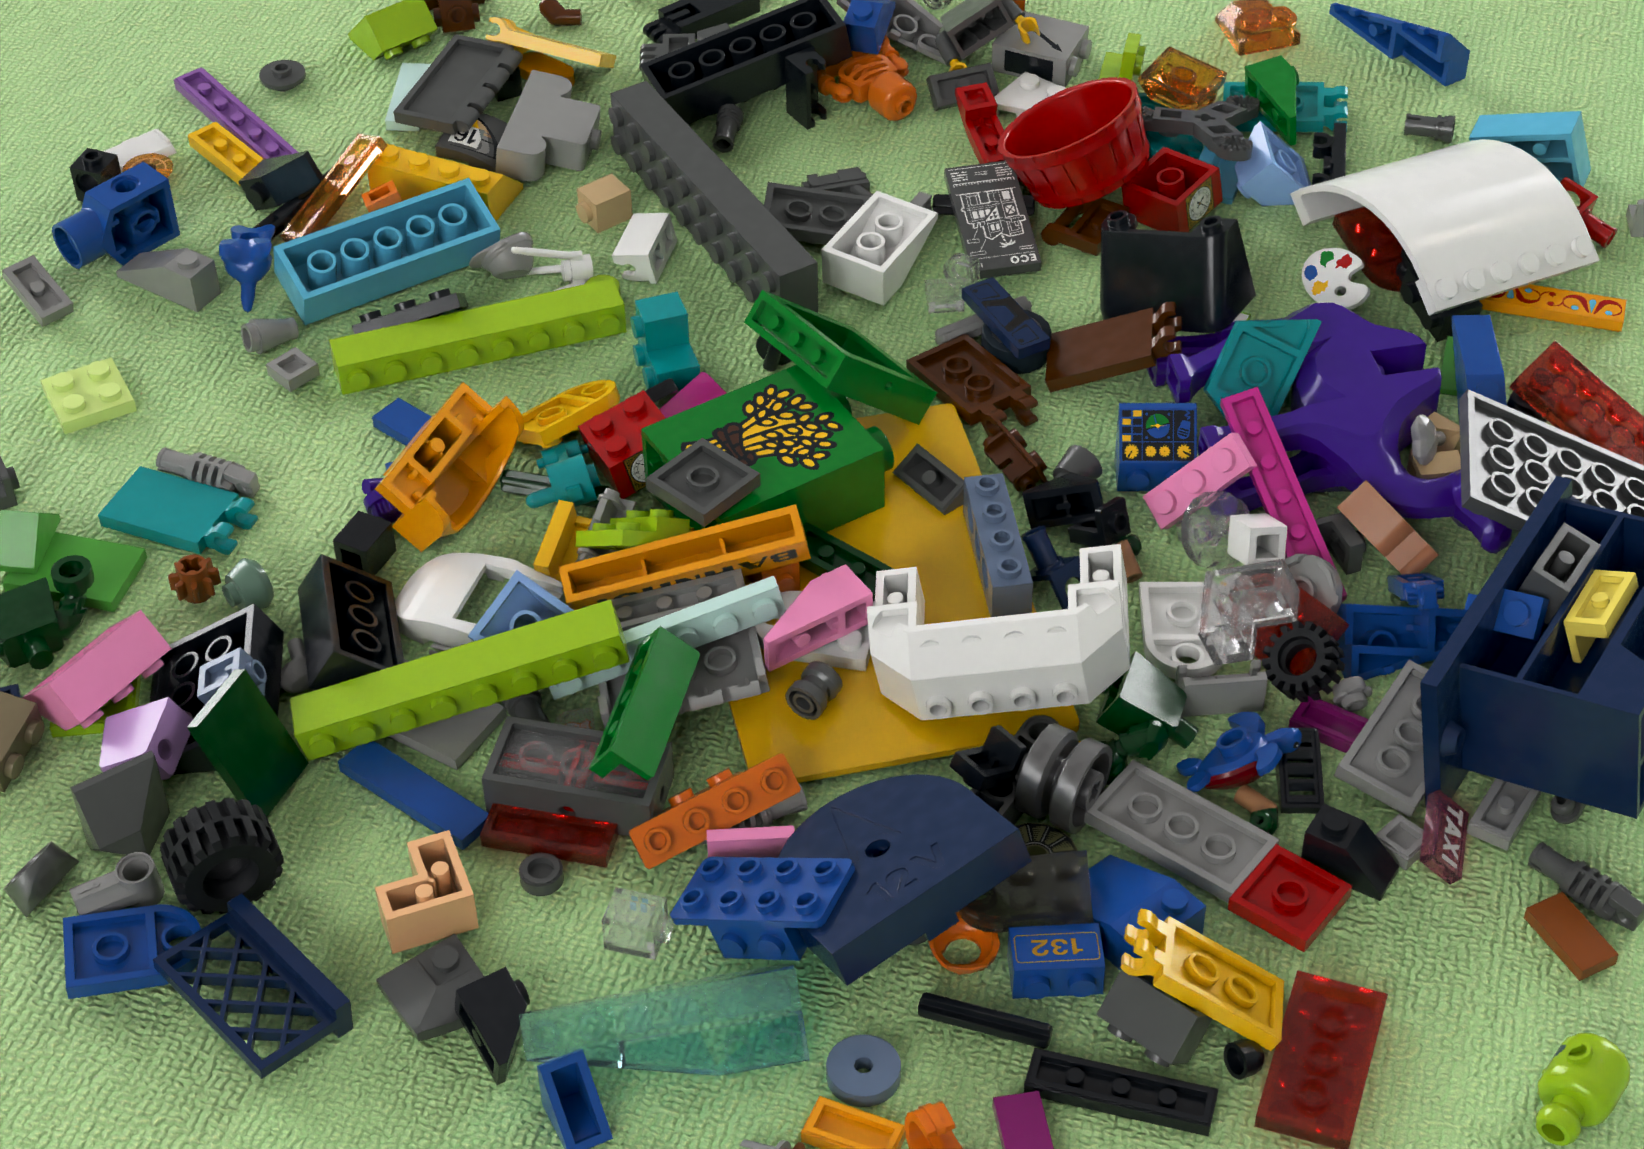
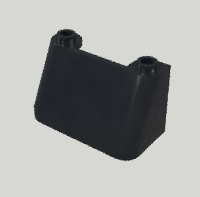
M1117 210L1108 214L1101 224L1100 310L1103 320L1152 307L1156 313L1163 303L1175 302L1176 315L1169 316L1168 318L1182 317V329L1180 331L1214 333L1229 326L1256 296L1237 219L1209 216L1202 219L1192 232L1136 229L1138 222L1134 214L1127 213L1125 210Z

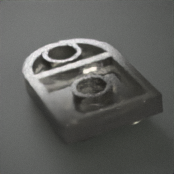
M1087 850L1030 856L1032 862L984 893L983 895H986V898L974 900L959 910L961 918L976 929L995 933L1008 932L1009 927L1094 923Z

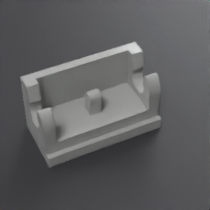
M1261 659L1251 661L1249 673L1186 677L1187 665H1178L1174 683L1187 695L1181 717L1263 711L1268 679L1265 671L1260 672Z

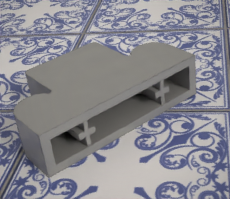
M532 70L497 146L495 173L503 174L512 179L531 182L543 177L545 164L583 171L592 149L598 150L601 140V130H599L601 107L596 104L571 99L572 84L567 78Z

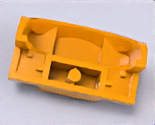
M461 383L438 412L420 428L383 474L385 477L375 488L378 493L402 513L392 527L420 552H423L438 538L455 534L463 529L482 507L498 482L514 450L517 439L524 430L523 417L516 405L507 396L494 407H491L467 384Z

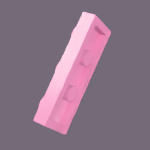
M1230 433L1142 497L1160 529H1169L1257 467V464L1239 433Z

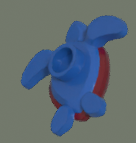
M1239 712L1228 718L1232 729L1226 731L1217 739L1216 747L1203 760L1200 758H1187L1179 762L1176 768L1181 775L1185 777L1192 776L1187 781V789L1194 793L1202 788L1224 790L1241 787L1260 779L1272 771L1281 760L1283 754L1297 750L1301 744V731L1298 728H1281L1265 735V723L1258 713Z

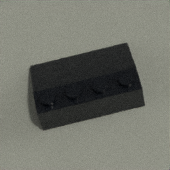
M252 604L169 644L172 649L160 658L165 664L153 673L149 703L169 697L194 719L205 706L197 698L200 666L241 647L253 659L260 661L264 666L267 674L264 697L278 717L284 631L258 606ZM190 733L173 775L217 771Z

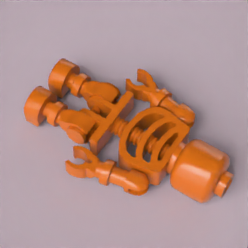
M886 35L878 55L852 51L853 57L843 60L836 65L826 67L825 70L821 69L818 71L819 93L825 96L830 94L834 100L840 103H848L851 100L863 103L868 100L869 105L887 120H902L913 111L916 104V88L904 78L909 73L907 69L909 65L904 58L900 57L899 52L890 45V40ZM837 76L839 79V84L836 83L834 79Z

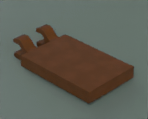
M1163 303L1156 313L1152 307L1051 333V344L1047 352L1045 383L1049 391L1054 392L1156 366L1157 358L1182 353L1181 340L1168 342V340L1175 339V332L1182 329L1181 316L1168 318L1169 316L1176 315V303Z
M963 334L906 360V368L937 391L936 397L944 404H953L958 415L970 426L981 422L988 436H996L1001 432L996 422L1000 420L1002 423L1007 420L1004 410L1008 408L1013 410L1016 419L1024 427L1038 421V417L1030 410L1038 406L1037 400L1031 395V385L968 334Z

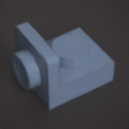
M239 647L200 666L197 698L206 704L234 669H246L263 696H265V682L267 680L265 668L260 661L253 659Z

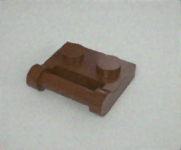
M1103 198L1082 205L1067 207L1054 223L1046 225L1041 232V237L1048 245L1055 246L1061 243L1081 250L1084 253L1098 256L1101 252L1102 222L1111 212L1125 210L1129 213L1130 208ZM1079 214H1083L1072 228H1068Z

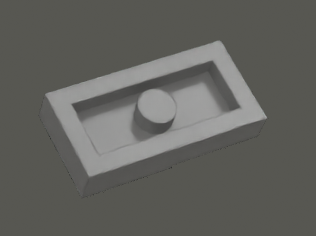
M34 255L2 270L3 279L42 327L74 312L73 302Z

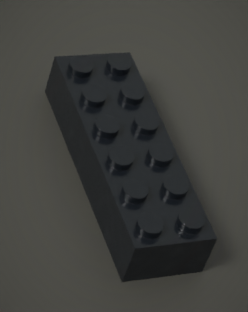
M798 0L640 65L644 81H647L689 125L709 115L717 114L722 105L743 103L753 97L770 90H776L780 86L785 85V57L805 48L815 47L816 52L825 59L826 67L836 65L843 60L853 57L846 24L828 0Z

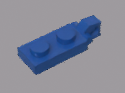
M1428 572L1388 575L1387 577L1388 591L1400 597V601L1408 602V605H1417L1418 610L1438 609L1437 599L1445 597L1444 580Z

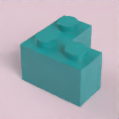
M678 291L635 300L636 316L631 317V327L634 337L638 338V344L633 345V354L636 365L638 367L643 366L642 372L645 386L648 390L669 378L673 379L679 392L700 374V365L689 343L688 313Z

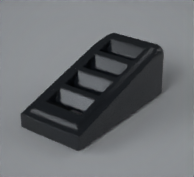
M1298 728L1302 733L1301 744L1297 750L1283 754L1275 767L1281 813L1317 814L1324 803L1319 733L1316 728ZM1287 761H1305L1308 763H1291ZM1288 777H1307L1310 779H1288ZM1289 791H1312V795H1290Z

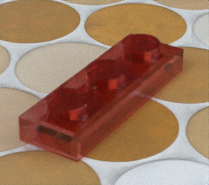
M493 803L481 831L480 839L482 847L529 855L541 852L555 855L560 860L607 868L619 834L617 823Z

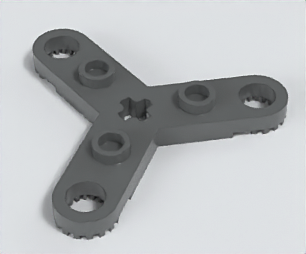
M1241 94L1240 98L1238 95H1231L1227 97L1226 101L1219 100L1197 111L1155 107V110L1146 106L1141 108L1145 131L1159 132L1160 135L1165 137H1176L1179 134L1193 135L1208 150L1228 161H1246L1252 156V141L1244 138L1243 133L1235 127L1259 115L1260 100L1253 96L1249 98V95L1243 98Z

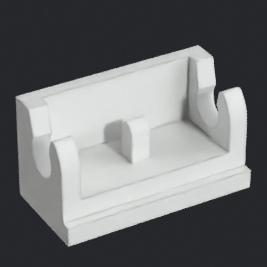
M633 213L612 254L614 264H630L636 269V271H624L622 278L631 281H649L650 284H657L677 243L670 214Z

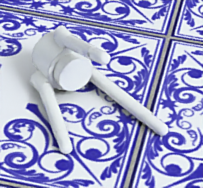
M527 247L511 248L513 254L567 259L561 260V265L534 267L527 274L562 273L563 281H570L571 284L556 290L584 285L588 279L594 276L590 254H582V250L568 252Z

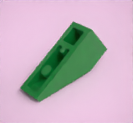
M1282 55L1245 66V95H1249V98L1252 96L1260 100L1259 111L1290 146L1295 145L1296 85L1299 84V75L1296 68L1291 66Z

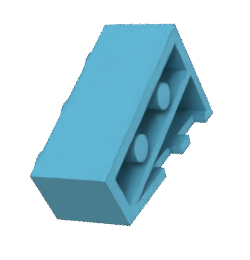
M1581 111L1480 115L1469 137L1470 141L1480 139L1497 140L1520 148L1548 168L1559 182L1564 177H1568L1584 187L1591 171Z

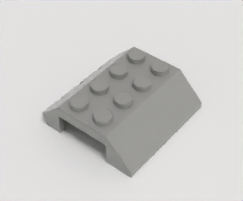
M739 568L613 599L612 603L622 630L626 631L744 587L745 583L742 570ZM755 626L694 648L699 651L700 657L678 715L770 691ZM627 673L598 684L600 696H597L604 729Z

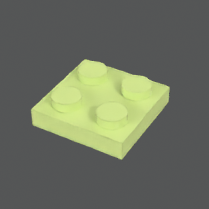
M112 357L41 380L43 391L65 434L137 411L134 398Z

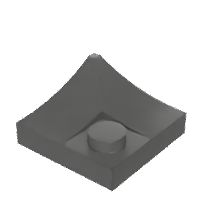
M453 934L377 978L376 981L379 989L405 1026L418 1041H423L464 1027L455 1012L456 990L485 976L456 934Z

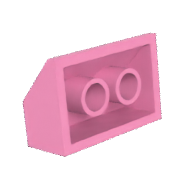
M139 610L110 626L22 698L37 703L41 716L65 731L79 724L85 729L104 715L100 707L110 699L115 704L135 689L131 682L140 674L146 679L165 664L160 658L172 648L145 614Z

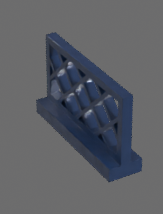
M242 893L227 902L228 913L153 959L154 968L261 1079L333 1032L340 1038L354 1029L350 1000ZM226 931L236 939L234 948L210 947L211 941ZM183 958L199 959L196 972H177L172 965ZM207 960L231 961L229 974L204 973ZM239 961L259 962L263 966L261 975L237 974ZM201 985L226 986L223 1000L203 999L199 995ZM233 988H258L256 1001L231 1000ZM266 988L286 989L290 993L288 1003L263 1002ZM228 1012L252 1013L250 1028L230 1027L226 1023ZM260 1015H285L283 1029L258 1028ZM293 1015L313 1016L319 1022L309 1030H291ZM255 1040L280 1041L279 1049L263 1060L253 1051Z

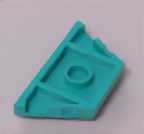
M1318 319L1236 321L1203 389L1222 416L1225 418L1220 406L1221 399L1257 386L1270 416L1278 415L1322 321Z

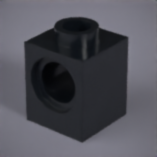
M87 148L69 167L77 200L82 202L86 191L121 174L116 154Z

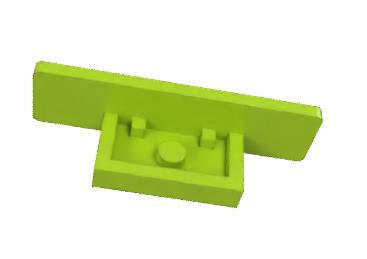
M1128 33L1123 54L1106 52L1098 80L1108 77H1121L1133 81L1134 75L1140 76L1146 46H1140L1141 34Z

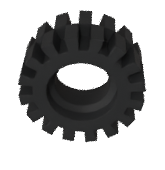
M1300 621L1292 622L1293 630L1284 625L1279 628L1283 633L1281 637L1278 638L1273 633L1269 638L1274 645L1273 647L1265 645L1263 652L1269 658L1262 659V666L1267 669L1265 672L1271 684L1292 700L1297 698L1300 702H1308L1309 696L1316 701L1321 699L1319 691L1323 690L1327 695L1333 691L1328 685L1331 681L1339 684L1341 677L1336 673V670L1344 671L1345 664L1340 660V658H1344V653L1338 647L1339 643L1321 626H1316L1310 621H1306L1304 626ZM1305 648L1314 649L1317 658L1313 667L1302 675L1292 674L1290 664L1294 656Z

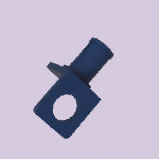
M1045 526L1035 527L1021 536L1036 565L1035 568L1030 570L1032 581H1049L1062 610L1068 609V596L1065 591V584L1071 577H1075L1080 582L1079 556H1057L1046 533Z

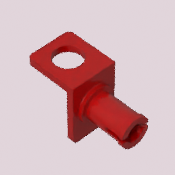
M1564 177L1560 183L1565 190L1575 192L1580 198V206L1576 207L1591 239L1600 244L1601 247L1606 248L1615 237L1618 229L1592 214L1593 207L1598 199L1597 195L1568 177Z

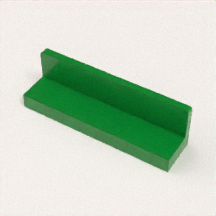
M661 626L638 645L589 770L604 778L618 765L622 764L645 780H650L655 776L698 663L699 651Z

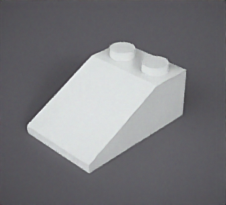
M876 191L821 249L822 282L884 306L905 281L938 219V213Z

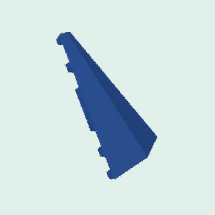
M1339 3L1330 5L1329 14L1389 58L1394 59L1401 55L1445 87L1465 79L1470 50L1451 34Z
M1341 604L1335 618L1332 620L1331 636L1339 643L1338 647L1344 653V658H1340L1345 664L1344 671H1341L1344 679L1360 676L1367 680L1402 669L1408 660L1417 664L1435 660L1467 610L1448 608L1418 610V607Z

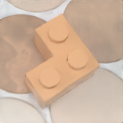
M450 830L407 842L412 877L375 887L381 922L392 954L438 941L453 934L457 935L479 928L474 894Z

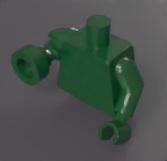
M79 555L66 556L59 559L52 566L51 577L57 591L65 594L60 600L58 610L55 609L46 577L0 594V658L8 667L16 668L26 663H30L32 668L39 670L48 667L54 660L53 653L62 650L65 646L63 640L69 639L80 628L88 610V607L84 608L87 598L84 594L94 582L92 565L87 558Z
M1135 651L1130 657V669L1102 692V694L1106 695L1096 723L1114 732L1119 737L1118 740L1112 738L1109 742L1099 741L1110 746L1112 749V766L1106 785H1110L1128 766V756L1147 758L1149 761L1165 748L1168 738L1185 749L1194 740L1199 729L1181 717L1187 699L1186 693L1164 675L1160 669L1156 668Z

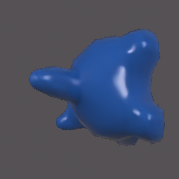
M272 224L257 228H247L242 225L233 226L230 229L232 239H224L219 244V255L223 260L226 272L240 282L241 303L243 310L247 313L252 310L257 282L262 280L271 268V240L276 228Z

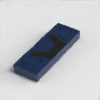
M994 277L962 288L961 298L1018 360L1050 348V337Z

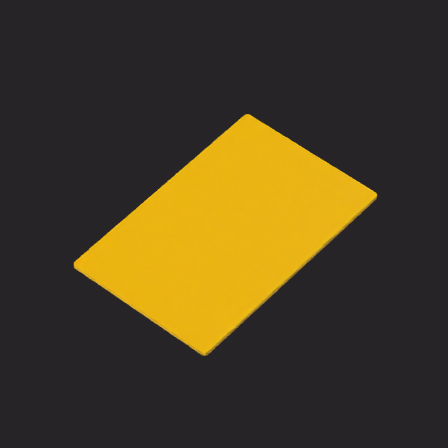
M950 403L929 406L919 425L890 413L855 418L865 429L873 426L878 427L885 434L891 445L894 455V466L885 472V507L830 530L827 533L893 569L917 567L925 599L924 624L989 618L990 614L963 513V505L944 515L892 473L918 443L963 480L964 477L982 475L955 406ZM800 566L799 591H803L811 580L819 577ZM748 576L743 577L745 586L752 584ZM1032 602V613H1035L1036 609ZM772 619L765 623L775 625L779 619ZM760 647L765 666L764 650ZM871 655L866 672L832 667L842 680V689L833 700L827 701V707L819 718L814 720L799 716L790 708L786 701L787 690L794 681L801 680L802 672L809 665V663L791 661L771 672L765 668L770 687L769 692L736 701H728L747 769L781 753L785 755L798 783L951 756L958 751L983 746L993 726L1000 725L1014 736L1028 718L1035 715L1052 717L1059 725L1073 730L1075 733L1079 730L1080 720L1074 705L921 721L881 694Z

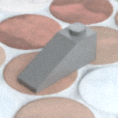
M188 248L139 253L116 271L118 278L195 312L200 311L221 294L214 260Z

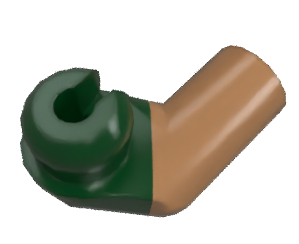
M1131 534L1126 537L1124 535L1114 545L1121 544L1127 583H1132L1143 576L1135 557L1140 553L1142 546L1138 536Z
M1242 785L1235 793L1234 802L1250 812L1249 823L1273 835L1278 828L1277 805L1249 785Z

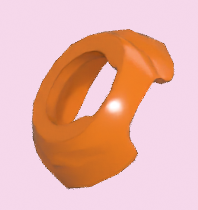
M956 912L959 922L931 941H928L930 949L937 961L951 972L961 975L982 971L994 962L1000 948L998 932L991 920L981 914ZM958 939L973 941L981 951L980 956L974 962L957 965L947 961L943 953L951 942Z

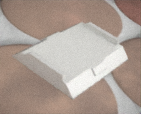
M159 129L130 138L115 147L103 151L118 156L121 173L126 171V169L124 170L125 167L130 169L137 162L135 158L140 161L156 155L153 159L162 160L177 153L170 139ZM144 160L145 163L150 165L151 160Z

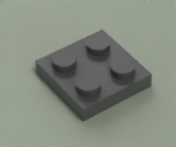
M704 438L695 442L646 478L647 491L704 527L761 485L759 472Z

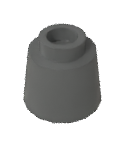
M1072 445L1054 469L1053 477L1055 479L1071 472L1097 480L1102 474V467L1099 460L1088 449Z

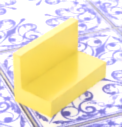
M1593 571L1563 621L1573 662L1582 663L1596 638H1609L1639 587L1635 572Z

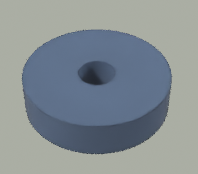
M872 1035L850 1036L838 1042L827 1057V1084L831 1092L846 1104L856 1107L879 1105L891 1098L899 1087L901 1080L900 1057L895 1048L882 1038ZM865 1068L870 1071L866 1073H861L857 1070Z

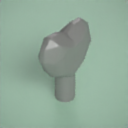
M1423 414L1418 415L1411 425L1413 456L1420 465H1427L1433 460L1437 452V446L1445 443L1446 436L1442 431H1436L1432 421Z
M293 638L287 643L291 661L284 665L281 670L280 687L291 694L301 693L305 690L315 691L309 688L303 640Z

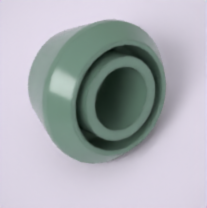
M243 558L225 576L226 584L222 586V592L231 607L238 606V608L243 609L255 604L260 609H264L270 606L274 597L273 587L266 572L257 561Z

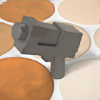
M859 167L837 170V173L822 176L817 174L807 175V182L801 183V187L870 197L873 195L870 192V182L866 177V173L862 172Z

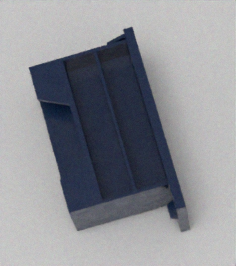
M1560 476L1555 477L1420 682L1426 810L1442 814L1467 773L1472 771L1635 819L1638 818L1644 807V517L1584 504L1572 496V479ZM1564 522L1601 545L1548 625L1543 623L1539 642L1493 630L1504 589L1519 590L1531 569ZM1593 571L1635 572L1639 587L1609 638H1596L1582 663L1573 662L1563 621Z

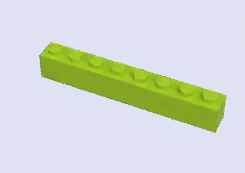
M612 278L330 339L329 345L334 371L342 395L625 333L627 332L625 305Z
M610 599L290 698L294 736L306 758L310 761L628 663L630 659L621 623Z

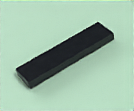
M1034 1048L1024 1083V1093L1039 1091L1041 1099L1204 1136H1209L1218 1096L1217 1088L1039 1048Z

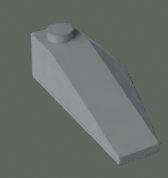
M837 0L836 4L847 12L851 0ZM890 0L896 2V7L886 36L897 43L945 64L935 44L936 36L940 28L943 27V24L914 0Z

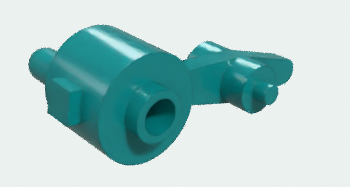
M577 439L566 443L562 441L554 447L541 451L543 458L536 460L539 469L546 468L551 487L530 493L526 498V504L530 508H538L556 501L558 503V500L573 502L575 507L598 500L594 487L601 484L594 463L586 465L583 454L589 453L587 444L579 446Z

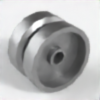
M1056 723L1048 725L1040 733L1025 759L1017 782L1015 807L1020 812L1036 819L1043 818L1049 814V819L1053 826L1071 834L1078 833L1086 825L1084 823L1085 810L1092 808L1106 787L1112 766V749L1110 746L1092 738L1084 739L1079 743L1075 731Z

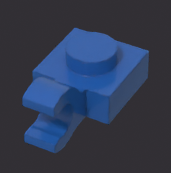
M1504 589L1493 630L1539 642L1549 599ZM1468 593L1464 610L1468 611L1477 595Z

